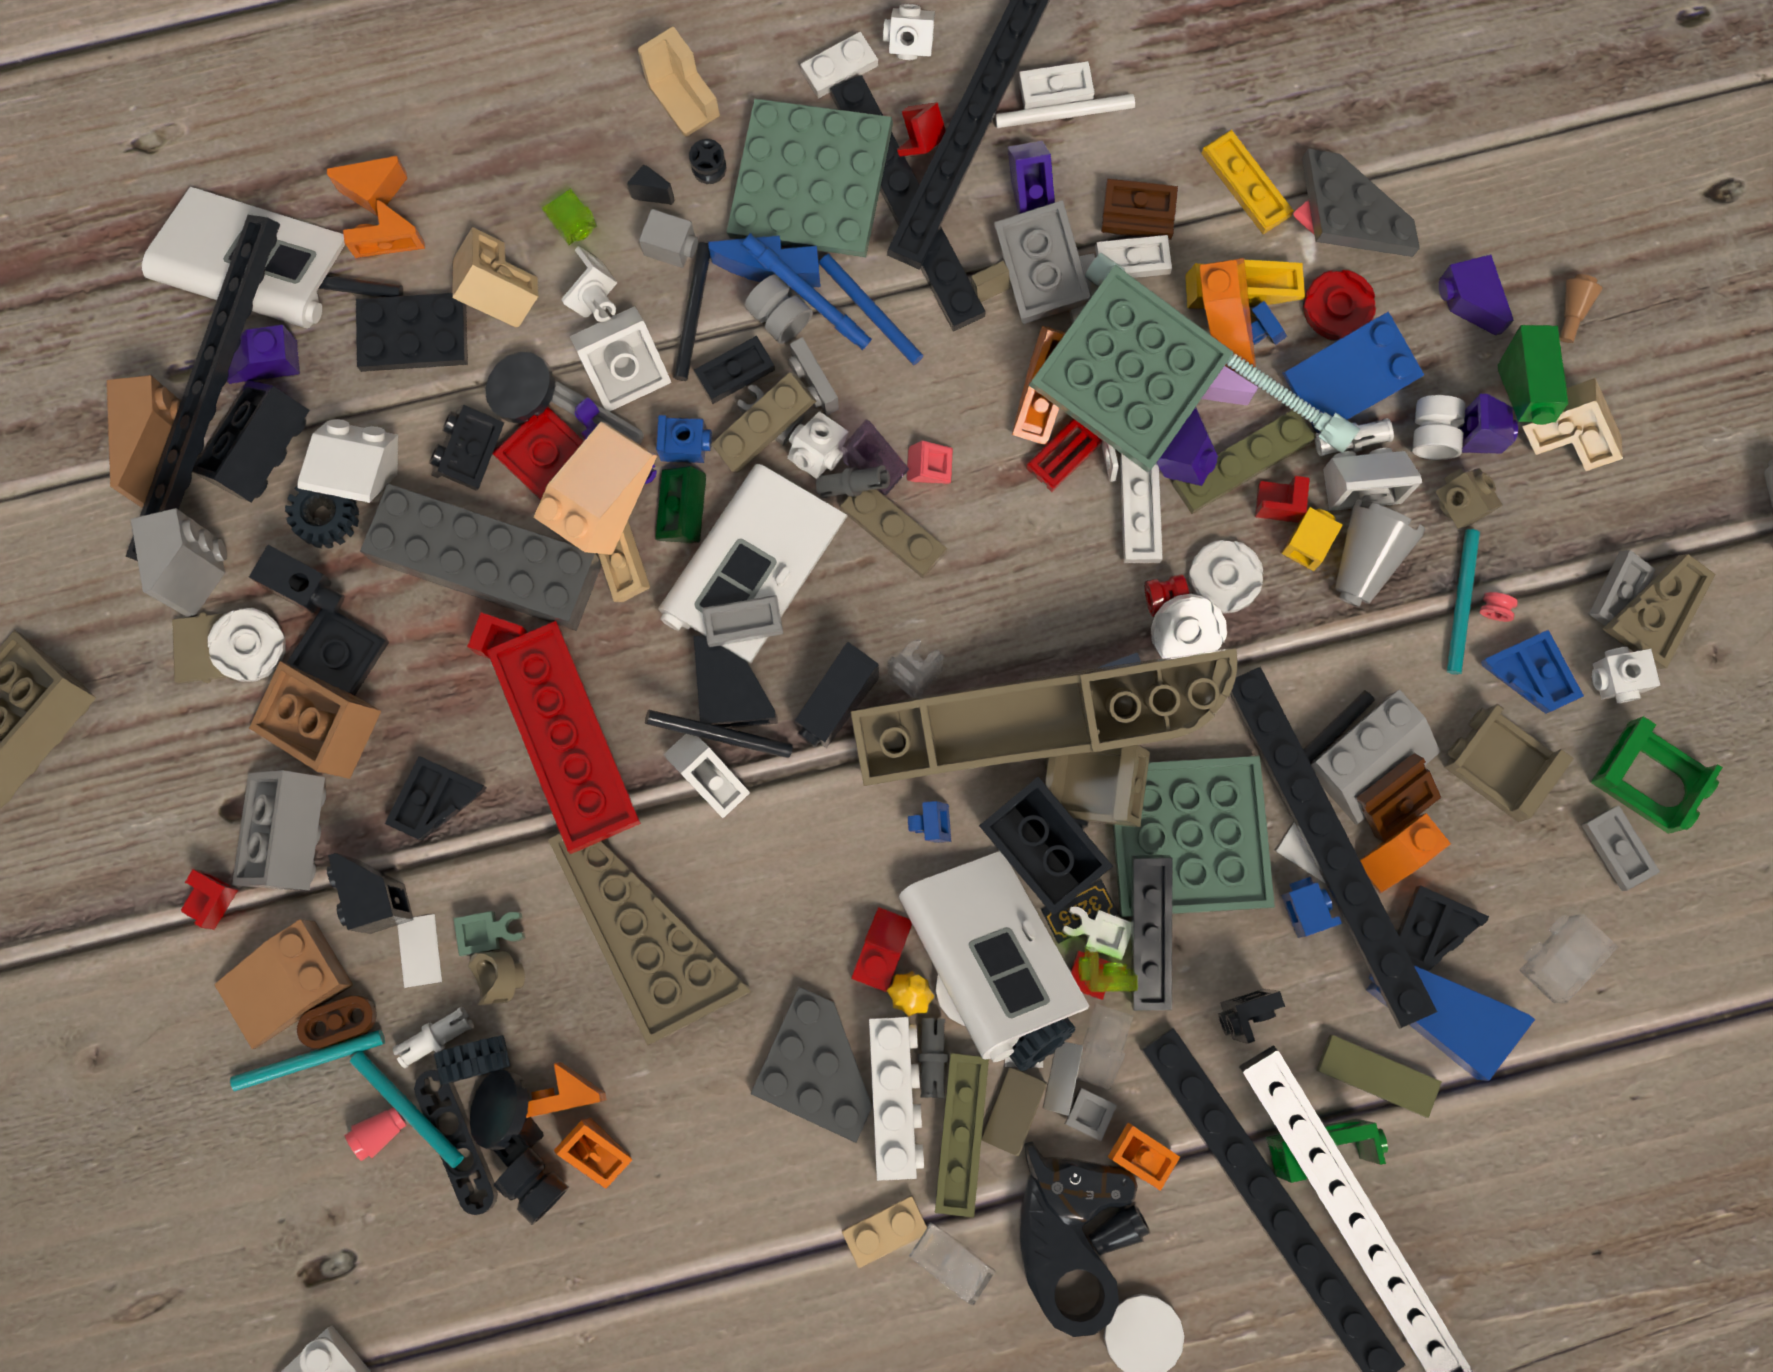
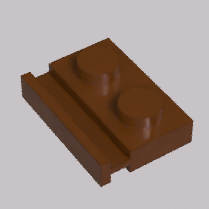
M1107 178L1101 232L1139 237L1168 235V240H1172L1178 186Z
M1413 753L1357 797V801L1364 808L1362 811L1374 836L1382 842L1387 841L1442 798L1430 770L1425 768V759L1416 753Z

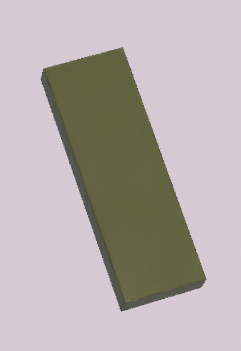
M1329 1035L1316 1071L1425 1118L1430 1116L1442 1081L1334 1035Z

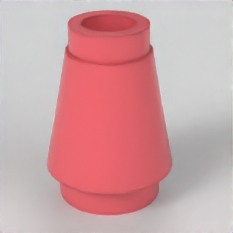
M392 1107L389 1110H385L352 1125V1130L344 1136L358 1159L363 1161L369 1156L374 1158L401 1129L407 1126V1123L398 1111Z

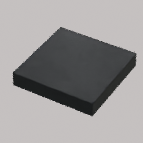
M321 609L286 663L355 696L389 642L338 612L333 615Z

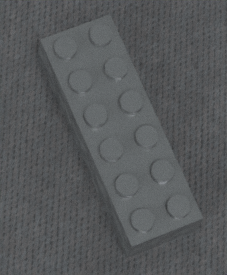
M388 483L360 550L373 563L551 623L557 621L559 626L574 631L578 629L602 566L596 553L584 552L576 546Z

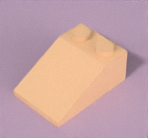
M600 422L549 482L534 518L584 552L612 555L657 455L608 424Z

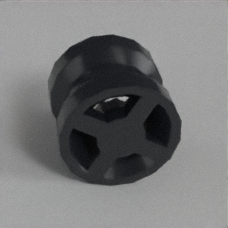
M701 139L694 143L689 152L693 175L699 182L704 184L719 182L727 171L723 148L712 139Z

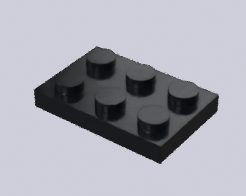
M453 293L356 299L357 368L361 372L468 365L466 304L452 298Z

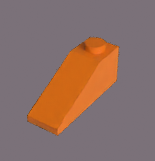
M1244 258L1199 265L1204 307L1211 336L1233 351L1234 354H1237V357L1240 356L1242 359H1245V363L1249 362V365L1252 364L1253 368L1256 367Z
M1042 325L1030 360L1012 435L1047 445L1059 407L1031 388L1029 383L1065 335V332Z

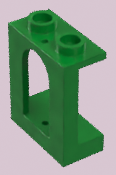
M1642 716L1628 722L1590 783L1668 834L1688 830L1694 825L1700 815L1697 808L1702 800L1710 797L1718 787L1719 780L1716 778L1723 767L1718 764L1705 767L1654 734L1652 731L1657 724ZM1640 751L1675 773L1682 780L1685 794L1678 805L1674 807L1660 805L1622 780Z
M1352 1119L1324 1125L1336 1146L1356 1142L1360 1159L1379 1165L1386 1164L1384 1153L1388 1152L1387 1139L1384 1131L1381 1128H1377V1123ZM1278 1134L1266 1137L1275 1176L1290 1183L1307 1180L1282 1136Z

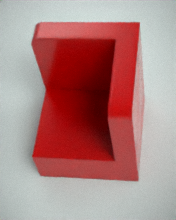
M938 102L908 106L902 111L910 139L897 149L899 157L927 154L941 142L946 129Z
M1295 476L1290 484L1261 481L1258 485L1255 518L1299 523L1307 513L1310 478Z
M480 612L467 647L475 654L490 659L487 652L488 649L528 632L520 625Z
M192 869L185 883L194 889L181 908V911L196 920L195 925L200 928L215 930L237 894L238 889L208 872Z

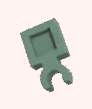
M493 911L454 918L459 956L464 957L480 952L500 950L499 938L513 942L526 938L525 933L512 934L509 931L510 922L521 919L522 914L509 912L503 915L500 921H496L495 912Z

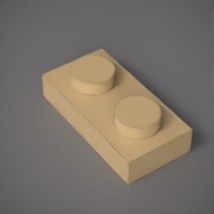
M627 521L613 554H598L614 602H624L650 588L629 522Z
M912 1195L842 1230V1234L858 1268L929 1233Z

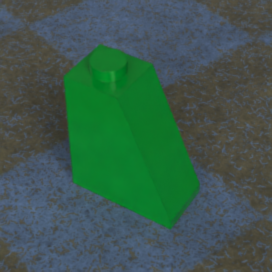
M1520 325L1497 365L1499 375L1518 422H1533L1537 425L1556 422L1568 405L1558 326Z

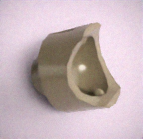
M506 951L480 952L472 955L468 967L475 976L480 989V1002L477 1005L501 1004L511 1001L515 989H520L524 985L525 972L522 964L514 963L511 955Z

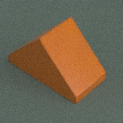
M397 156L327 169L328 177L340 193L377 217V200L388 205L407 180V172Z
M591 1117L581 1120L554 1149L556 1155L605 1189L633 1160Z

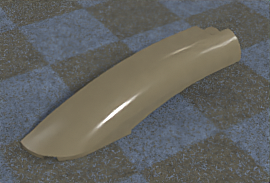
M1237 648L1030 678L852 709L851 717L863 785L868 786L1032 759L1098 752L1185 736L1198 730L1213 719L1229 697L1237 673Z

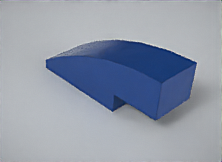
M780 236L756 238L772 249L781 261L812 288L821 287L817 246L782 249ZM745 239L708 242L712 263L724 270L757 282H761L767 277L774 275L770 269L767 270L745 247L741 246Z

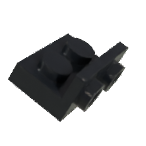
M462 405L456 413L450 411L442 431L447 433L443 446L436 445L429 464L434 466L431 476L436 478L443 476L475 491L478 490L504 422L466 405Z
M1263 988L1220 1002L1223 1012L1218 1013V1017L1226 1036L1231 1034L1233 1040L1249 1044L1255 1042L1249 1021L1253 1020L1254 1023L1274 1018L1276 1017L1275 1010L1285 1007V1003L1280 991Z

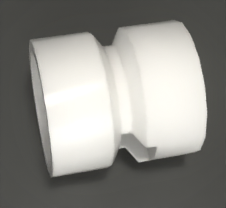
M1431 395L1417 400L1415 423L1420 425V427L1414 431L1412 447L1414 455L1433 460H1447L1461 455L1463 432L1458 428L1464 424L1465 402L1463 400L1447 395Z

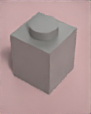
M651 209L639 243L644 256L684 268L687 258H692L695 254L698 237L695 236L691 221Z

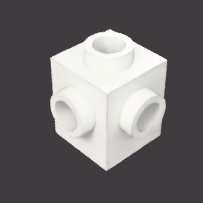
M902 4L899 6V9L893 8L891 20L885 19L883 32V41L890 42L889 53L897 54V58L903 60L917 59V56H931L935 11L920 10L921 7L914 4Z
M819 411L805 426L799 424L789 438L792 446L787 459L817 479L827 468L831 471L837 466L843 456L842 449L849 431Z
M1628 647L1616 648L1604 652L1605 658L1593 663L1592 681L1596 690L1600 692L1601 700L1616 697L1617 703L1630 702L1640 699V693L1661 686L1651 649L1629 653Z

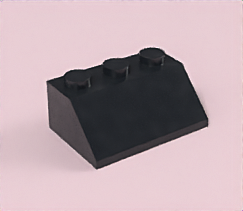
M248 380L198 457L192 473L230 494L252 503L254 498L260 497L267 488V478L273 468L278 467L286 458V447L292 438L298 436L303 431L307 422L305 417L310 410L272 385Z
M1039 777L1035 778L979 825L1053 916L1113 867Z

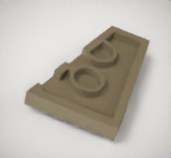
M1689 554L1679 555L1602 630L1633 652L1651 649L1656 669L1667 668L1716 574Z

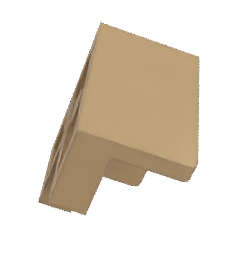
M674 26L638 48L647 86L683 136H689L720 116L716 97L698 74L693 52Z
M472 227L453 259L452 298L511 326L519 327L539 297L538 277L505 262V243Z
M1596 378L1566 388L1568 405L1556 422L1544 425L1522 422V427L1536 455L1573 443L1585 471L1623 459L1622 437Z

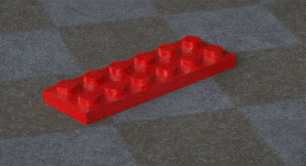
M557 621L488 649V655L567 851L573 854L641 824Z

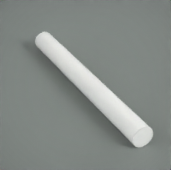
M1134 94L998 113L995 114L996 128L1135 108Z

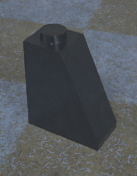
M703 634L702 636H693L700 722L725 728L778 724L776 711L748 662L721 645L709 647L707 636Z
M847 642L795 719L796 726L800 729L797 735L813 747L820 743L827 748L850 718L851 710L859 706L878 681L879 664L850 642Z

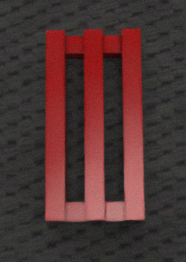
M1073 419L1027 464L1026 469L1030 473L1033 472L1037 476L1036 478L1041 483L1044 482L1047 485V489L1053 492L1102 444L1103 440ZM1079 428L1082 432L1054 460L1042 469L1039 465L1071 433ZM1089 437L1092 441L1052 478L1050 474Z

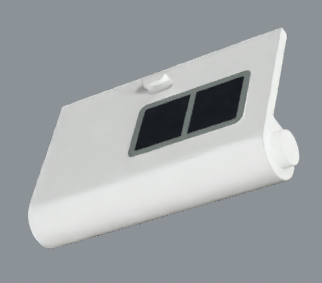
M190 187L144 254L142 271L145 278L217 300L247 215L268 217L280 223V227L277 233L276 245L271 250L265 266L264 279L256 291L252 311L307 329L313 323H318L322 315V304L319 303L317 290L345 246L344 234Z
M755 464L658 609L663 614L660 619L674 630L679 631L681 627L686 629L692 627L706 636L702 608L777 595L780 616L782 617L840 529L847 515L769 468ZM768 637L721 646L751 663Z
M1000 851L915 882L905 888L899 895V900L982 1059H992L993 1062L1004 1060L1014 1052L1013 1046L1017 1043L1019 1037L1088 1009L1089 1004L1010 863Z

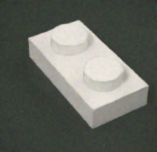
M858 32L801 63L800 67L802 74L819 99L830 93V88L878 66V58L862 33Z
M1088 61L1019 72L1018 79L1024 110L1093 100L1095 93Z
M1168 235L1096 243V257L1100 253L1104 254L1123 267L1125 272L1133 278L1168 275L1172 271Z

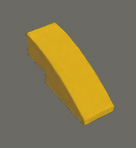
M1244 260L1249 307L1257 306L1263 301L1270 305L1302 300L1305 297L1302 263ZM1195 263L1185 275L1187 308L1205 309L1199 266L1202 265L1201 263Z

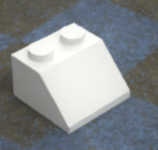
M635 306L612 316L606 322H599L569 336L605 410L609 412L672 383L644 320Z
M340 419L327 421L312 434L298 478V488L370 503L387 486V483L389 484L397 476L398 435L387 433L380 427L370 426L362 428L352 426L349 422Z
M1380 448L1371 451L1368 455L1358 456L1353 451H1347L1343 454L1338 453L1331 458L1323 469L1329 511L1352 509L1355 501L1358 499L1363 500L1362 507H1369L1371 502L1381 506L1402 504L1422 483L1421 475L1405 451L1392 452L1391 448Z

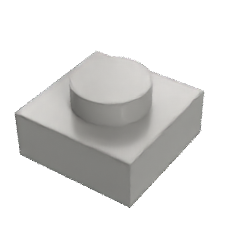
M1079 1088L1069 1116H1067L1064 1124L1102 1141L1117 1105Z

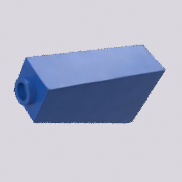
M1414 966L1438 1012L1414 1022L1410 1026L1476 1080L1489 1081L1535 1019L1527 1013ZM1370 973L1368 978L1372 982L1366 991L1388 1008Z

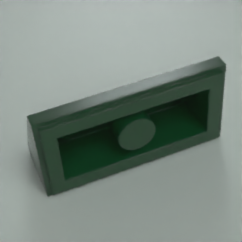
M691 466L662 470L655 540L681 543L700 542L706 474Z

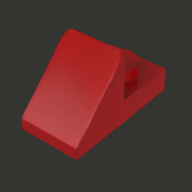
M878 907L864 940L865 943L851 979L887 992L912 927L909 918Z

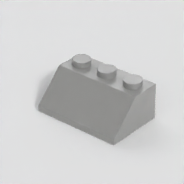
M176 508L132 518L131 525L143 592L186 617L196 616L225 574L223 561L227 559V552L223 541Z
M1399 689L1383 700L1311 763V766L1324 790L1357 825L1366 818L1362 811L1364 809L1362 804L1357 801L1359 795L1413 753L1423 757L1426 761L1424 765H1426L1440 753V750L1425 716Z
M284 770L248 773L232 885L284 890H310V883L313 881L316 873L314 863L315 847L321 836V827L319 825L320 811L326 800L325 777Z

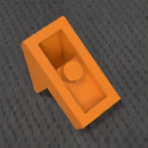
M377 200L379 225L360 224L354 229L343 230L344 243L355 258L425 249V242L416 227L380 200Z
M554 1063L559 1095H555L554 1088L531 1092L532 1100L528 1103L526 1118L606 1101V1093L564 1063Z
M1127 1123L1109 1153L1108 1158L1161 1191L1180 1156Z

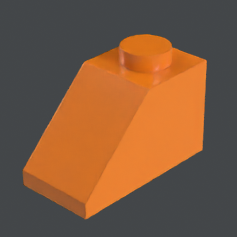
M1425 813L1416 817L1387 841L1382 842L1360 859L1373 886L1379 893H1382L1424 866L1451 843L1428 814Z

